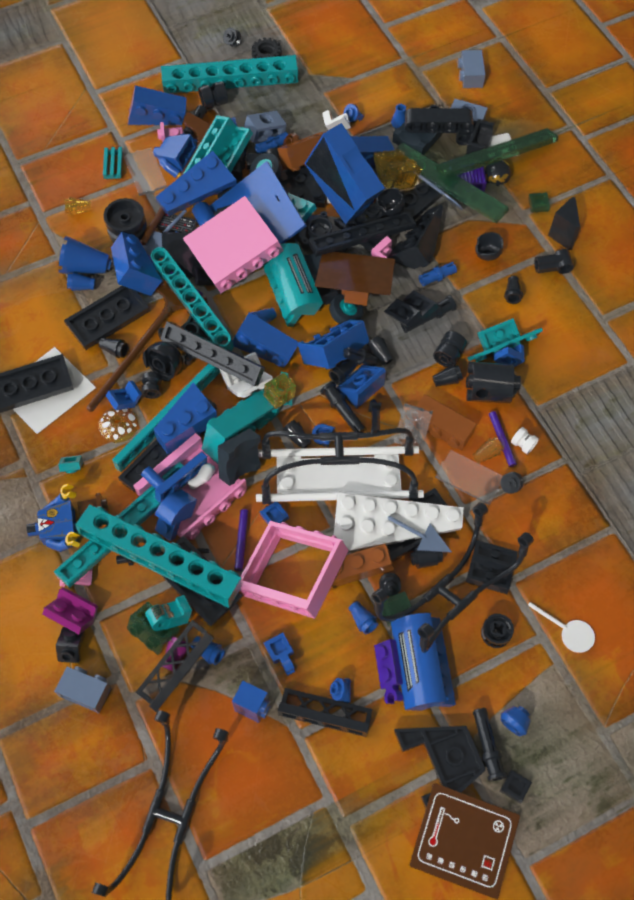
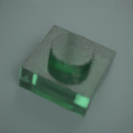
M547 193L529 194L528 201L531 213L549 212L550 204Z

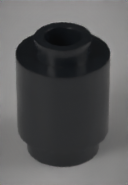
M416 547L410 553L411 563L416 565L417 569L436 566L438 563L443 562L442 552L417 551L418 547Z

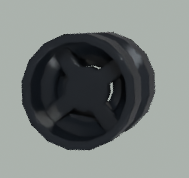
M156 372L144 373L142 375V383L144 384L141 388L142 396L150 399L160 397L161 387L159 385L162 383V376Z

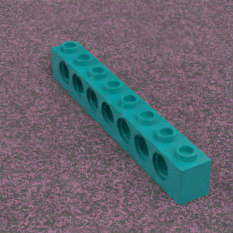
M296 55L161 66L163 90L169 94L198 91V87L205 85L211 87L212 83L219 81L223 82L225 89L298 83Z
M89 504L75 524L79 535L227 608H230L242 587L241 577L235 571H227L214 561L208 562L195 552L191 551L189 553L183 550L177 543H169L156 533L150 534L137 524L131 525L121 516H113L102 507L98 506L96 508ZM102 525H108L106 528H99ZM120 534H127L125 537H118ZM139 543H145L142 547L136 546ZM157 552H164L161 556L155 555ZM176 561L183 562L181 565H174ZM196 570L203 571L199 575L193 574V572ZM215 579H219L222 581L220 584L212 583V581Z

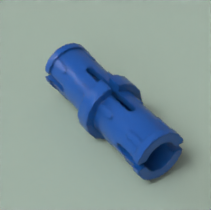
M283 132L274 137L270 136L267 140L255 144L256 152L265 153L268 149H277L283 145L288 133Z
M450 262L441 267H434L432 271L419 275V281L423 287L435 281L439 282L444 277L457 273L456 265L454 262Z

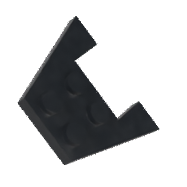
M467 726L394 729L402 753L424 744L440 785L461 793L486 771ZM431 793L421 796L425 809Z

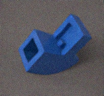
M182 489L168 495L156 510L155 515L159 518L155 531L169 541L174 540L181 521L192 517L197 499Z

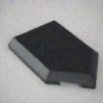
M162 232V248L168 251L190 280L193 277L191 271L193 266H201V264L183 239L189 233Z

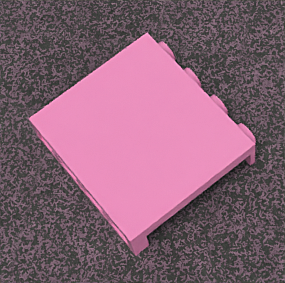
M245 196L183 238L220 293L230 289L234 284L245 279L250 273L261 268L263 264L277 257L283 251L277 238Z
M196 433L153 468L162 477L178 462L185 465L200 452L207 456V463L215 467V473L208 482L194 490L189 487L188 483L182 488V490L197 499L192 517L181 521L177 532L180 538L184 535L188 540L196 538L205 525L209 526L212 524L216 516L220 512H225L236 498L239 499L245 494L247 489L245 479L240 480L238 478L231 486L219 479L218 464L201 449L202 440ZM141 478L133 486L136 494L140 496L152 485L146 479Z

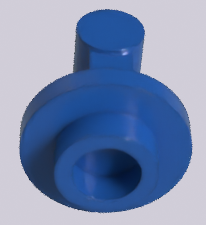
M348 104L345 107L344 113H347L349 122L361 121L364 118V115L359 112L355 104Z
M336 678L330 686V694L333 700L351 703V679Z

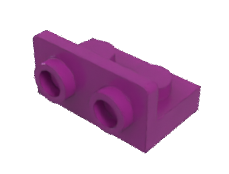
M62 587L59 589L57 599L44 607L42 615L77 634H81L94 623L98 606Z

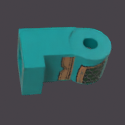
M182 595L176 597V600L173 602L152 606L146 611L145 615L152 629L160 631L187 624L192 609L185 596Z

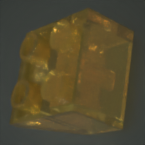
M395 149L374 153L378 178L387 189L398 188L402 190L414 188L422 171V168L417 165L416 161L409 159L402 150Z

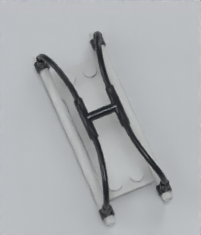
M406 428L381 430L375 434L370 432L305 434L288 431H270L263 437L262 449H258V456L262 457V459L277 457V468L271 471L264 479L261 486L262 494H256V502L271 504V502L337 500L338 493L388 499L408 498V500H417L418 498H424L423 490H418L416 475L408 467L399 464L398 455L413 456V454H419V446H413L414 437L412 432ZM395 433L407 434L404 446L343 447V440H358V438ZM286 436L320 439V441H335V448L270 449L269 437ZM344 455H374V457H359V456H349V457H348V456H344ZM301 456H335L301 459ZM400 470L411 477L408 490H402ZM277 475V493L271 494L268 483Z

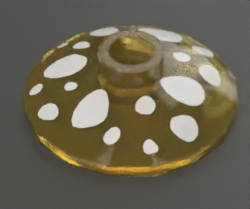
M111 408L99 420V431L102 437L113 443L129 440L138 429V419L129 408L122 410Z

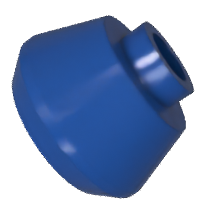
M513 706L501 713V722L515 735L524 736L527 734L531 722L529 719L530 714L521 706L518 708Z

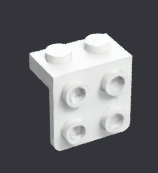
M255 352L244 356V358L261 365ZM220 369L228 390L242 398L250 396L252 391L268 387L274 381L273 377L264 371L259 385L253 386Z

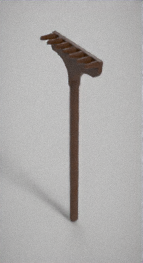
M187 112L184 117V124L197 134V150L211 124ZM193 155L191 156L190 160H189L188 163L186 164L185 168L183 169V171H182V173L180 174L179 177H181V176L183 175V173H184L185 169L187 168L189 162L191 161ZM161 207L140 240L143 246L148 243L165 215V211Z
M165 279L155 290L163 296L165 301L161 314L88 404L87 410L89 412H93L107 392L111 390L167 317L174 311L186 309ZM205 296V297H204V301H205V302L207 303V305L209 306L208 301H207V297Z

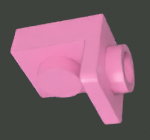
M160 122V129H157L158 139L162 140V143L166 137L183 134L182 127L165 129L164 122Z
M386 236L372 249L371 256L387 258L392 251V240Z

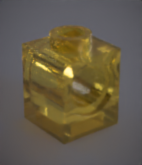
M282 373L264 385L263 396L277 409L295 397L296 384L292 378H288L285 373Z

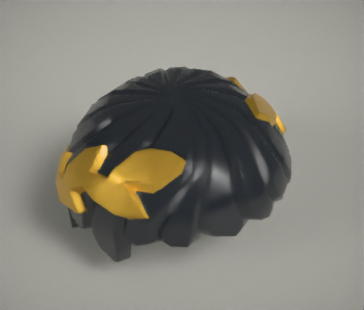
M493 159L484 166L487 184L491 182L499 186L500 184L507 183L512 176L509 164L502 159Z

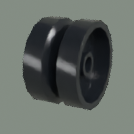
M128 198L117 199L105 208L103 214L108 236L113 243L121 232L133 234L141 240L147 230V223L143 207L139 202Z

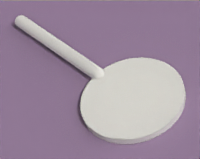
M533 603L528 604L529 607L563 628L562 640L569 650L583 653L593 646L595 634L587 623L574 620L565 625Z

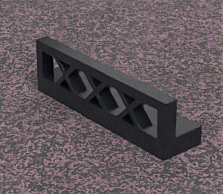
M192 619L137 689L136 693L150 703L149 707L157 712L211 643L214 636ZM192 627H195L203 634L199 641L188 643L187 634ZM185 637L186 643L180 644ZM195 645L189 652V646ZM186 646L187 656L185 659L174 661L173 651L177 647ZM170 655H171V660H172V661L166 662V660H167V659L170 657ZM181 663L175 670V664ZM172 664L173 674L169 678L160 679L159 669L164 665ZM157 673V679L152 680V678ZM161 682H166L161 688ZM158 683L159 692L154 698H151L143 691L148 684Z
M285 688L282 701L278 707V716L367 737L373 709ZM288 695L298 697L301 705L287 704ZM316 701L321 704L324 710L320 712L311 710L306 705ZM335 706L341 707L345 716L332 715L329 713V710ZM356 712L367 714L365 723L352 720L350 716Z

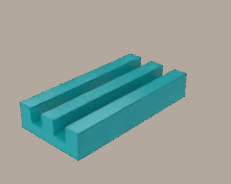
M104 147V179L122 178V147H118L116 150L115 147H111V150H108V147ZM109 155H111L110 174H108ZM115 155H118L117 174H114Z

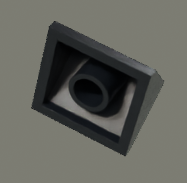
M571 197L556 211L548 234L549 237L568 250L573 249L580 229L575 197Z

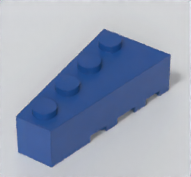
M212 151L155 198L165 213L171 216L190 207L192 204L201 202L205 198L235 186L236 178Z

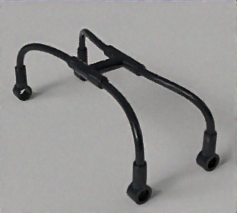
M480 502L473 507L475 528L464 557L458 566L424 594L420 601L402 612L385 616L382 612L384 602L388 599L387 593L379 588L372 594V599L375 602L374 611L382 621H393L417 610L426 602H430L438 594L455 605L435 630L428 623H424L418 628L417 632L420 636V647L423 653L430 649L445 625L472 603L480 592L509 575L522 563L527 555L529 546L534 541L531 534L524 532L518 537L520 548L518 552L519 557L516 562L474 591L469 592L463 599H460L445 587L454 580V577L466 564L474 549L483 517L488 512V508L484 503Z
M157 710L154 720L161 723L165 730V759L160 785L156 789L142 829L143 834L132 857L113 883L106 886L95 882L92 893L106 897L122 882L142 851L148 834H151L156 818L178 824L173 840L174 846L171 853L165 900H172L174 870L179 846L183 842L196 803L197 793L227 742L228 731L220 728L215 729L213 739L218 740L219 744L201 772L190 798L186 801L182 815L160 808L170 765L171 731L169 718L171 714Z

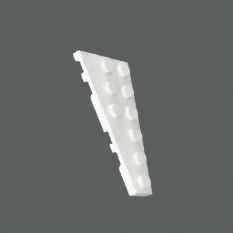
M338 493L333 535L337 539L344 541L343 543L349 550L348 552L372 548L385 543L389 545L404 542V540L421 538L388 520V516H392L425 534L429 524L433 526L438 534L453 532L462 529L463 507Z

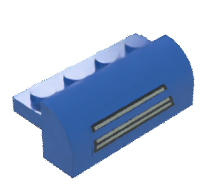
M431 613L407 615L391 622L393 640H396L403 680L401 688L405 710L422 711L433 706L451 707L456 705L442 630L426 653L421 651L420 636L417 632L418 628L424 623H428L435 630L441 622L440 618L431 617Z

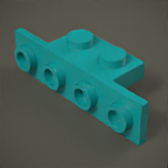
M514 318L478 332L477 334L484 351L467 357L468 361L474 359L476 362L482 361L487 358L486 354L492 352L494 355L508 345L510 348L516 347L521 344L520 340L525 338L526 341L537 338V333L543 330L539 328L520 336Z

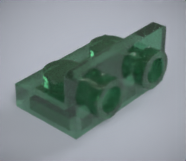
M147 602L130 615L127 630H129L132 636L142 641L149 650L159 655L162 653L164 645L179 633L180 627L176 626L166 630L154 631L145 615L146 611L153 605Z

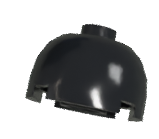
M159 341L153 343L143 352L144 365L146 368L150 367L153 372L159 373L162 376V381L173 379L182 368V355L179 349L169 342Z

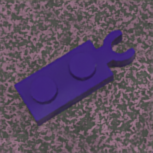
M389 639L374 645L380 687L386 690L384 695L385 703L394 704V701H403V694L398 687L403 684L396 640Z

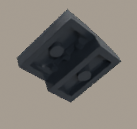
M413 290L403 301L397 298L384 312L409 327L429 317L439 306L436 302Z
M477 540L466 583L481 586L516 562L518 551ZM513 572L487 587V589L508 594Z

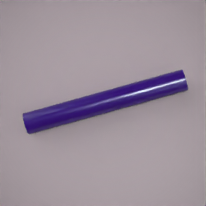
M496 411L490 412L489 417L509 467H514L517 463Z
M246 509L240 510L234 568L236 571H243L248 510Z

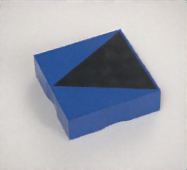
M342 123L323 133L304 163L345 224L363 214L370 206L371 201L377 198L385 189Z

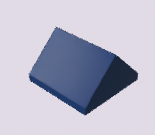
M362 365L336 388L341 394L345 395L348 402L358 409L384 386L386 370L382 367Z

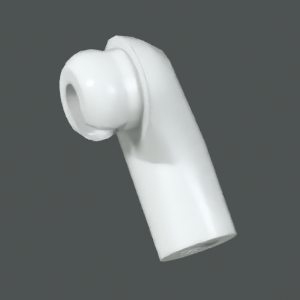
M210 463L204 464L197 476L188 481L189 487L194 490L208 482L215 473V467Z

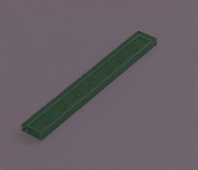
M546 128L437 164L436 171L448 179L558 141V135Z
M403 142L395 149L393 156H396L397 162L416 174H421L434 185L496 224L509 211L508 206Z

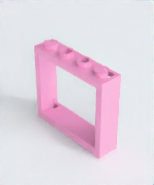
M270 521L241 575L242 587L239 591L244 597L315 619L349 550L343 543L344 541L337 539L335 535L330 537L319 531H307L301 526H296L295 528L285 522L280 524ZM280 538L331 552L307 600L256 585Z

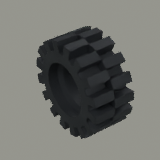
M265 37L263 40L258 39V42L255 41L254 45H252V59L282 56V48L276 39L273 41L272 38L266 40Z

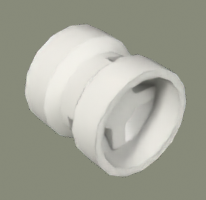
M521 427L512 438L511 443L521 447L522 451L528 455L538 443L539 438L535 435H530L526 428Z

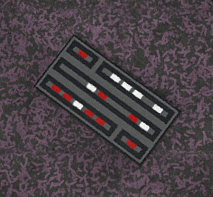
M165 213L157 229L164 231L178 215L168 216ZM181 217L168 232L178 231L190 234L196 229L198 225L197 220Z

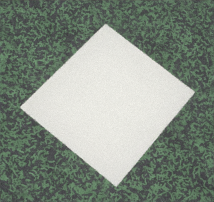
M54 347L35 362L60 355L61 353ZM66 358L65 361L74 390L13 409L36 434L96 388Z

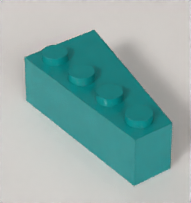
M266 388L255 391L249 398L239 401L233 408L226 409L220 416L211 418L208 421L201 449L218 464V445L248 429L254 432L256 428L258 430L262 429L278 415L282 402Z

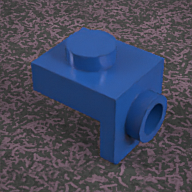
M128 381L125 388L109 390L106 397L115 410L135 408L142 393L134 381Z

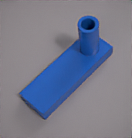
M200 452L166 481L150 466L143 470L141 476L155 488V499L161 504L168 495L179 490L198 474L200 468L207 464V456Z

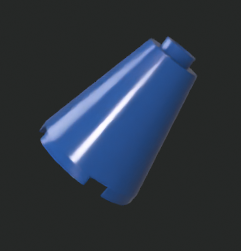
M69 236L64 237V240H67V244H62L59 266H62V269L58 270L59 273L98 274L106 273L107 270L111 269L112 259H109L108 254Z

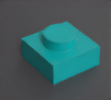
M82 455L61 457L58 464L59 471L75 473L81 470L83 464Z

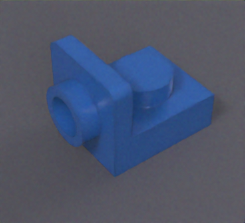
M519 344L514 348H503L494 354V361L497 363L514 364L515 367L525 362L524 346Z

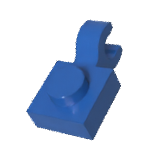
M284 633L264 642V646L273 663L276 664L280 661L287 676L294 673L295 667L289 658L294 652Z

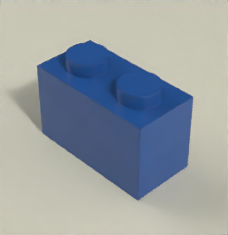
M242 681L232 700L235 712L258 723L261 718L265 719L271 708L269 706L268 693L245 681Z

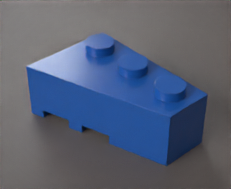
M135 85L129 109L128 125H160V122H164V125H182L186 113L187 98Z
M351 136L360 153L372 169L377 168L376 158L393 156L395 153L388 136Z
M121 232L111 247L117 282L119 285L151 296L162 282V279L140 240L133 234Z
M250 312L232 340L234 347L248 353L255 352L258 357L283 368L289 362L298 346L297 343H299Z
M350 319L330 328V333L323 336L316 334L313 336L314 340L308 343H304V341L297 343L303 364L332 369L336 367L337 363L346 359L343 356L344 349H347V347L357 350L362 349L369 342L364 321Z
M194 382L154 428L156 440L167 454L176 450L195 433L199 435L204 432L208 421L211 418L217 417V411Z

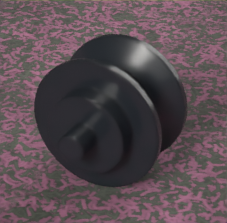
M228 28L223 34V41L231 47H236L241 41V34L234 28Z
M516 472L507 473L501 479L502 489L509 494L520 491L524 484L522 476Z
M385 573L381 576L379 587L387 593L388 597L396 596L401 590L399 576L395 573Z

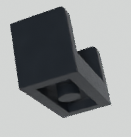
M480 119L477 120L467 143L465 159L479 163L483 162L492 140L494 123Z

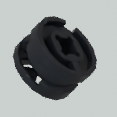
M502 614L490 615L484 621L481 628L483 641L492 648L506 646L514 633V626L511 620Z

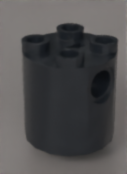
M468 362V373L470 374L469 377H466V388L470 389H467L466 401L511 403L512 397L520 391L521 377L514 374V364Z

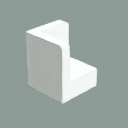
M329 110L322 113L328 130L340 123L343 124L346 130L351 128L347 113L333 118Z

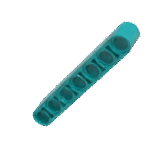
M162 247L155 248L151 253V258L156 269L208 339L218 345L222 341H228L220 346L233 351L234 344L229 332L168 251ZM203 312L206 313L204 316H199ZM213 326L217 327L215 330H209Z

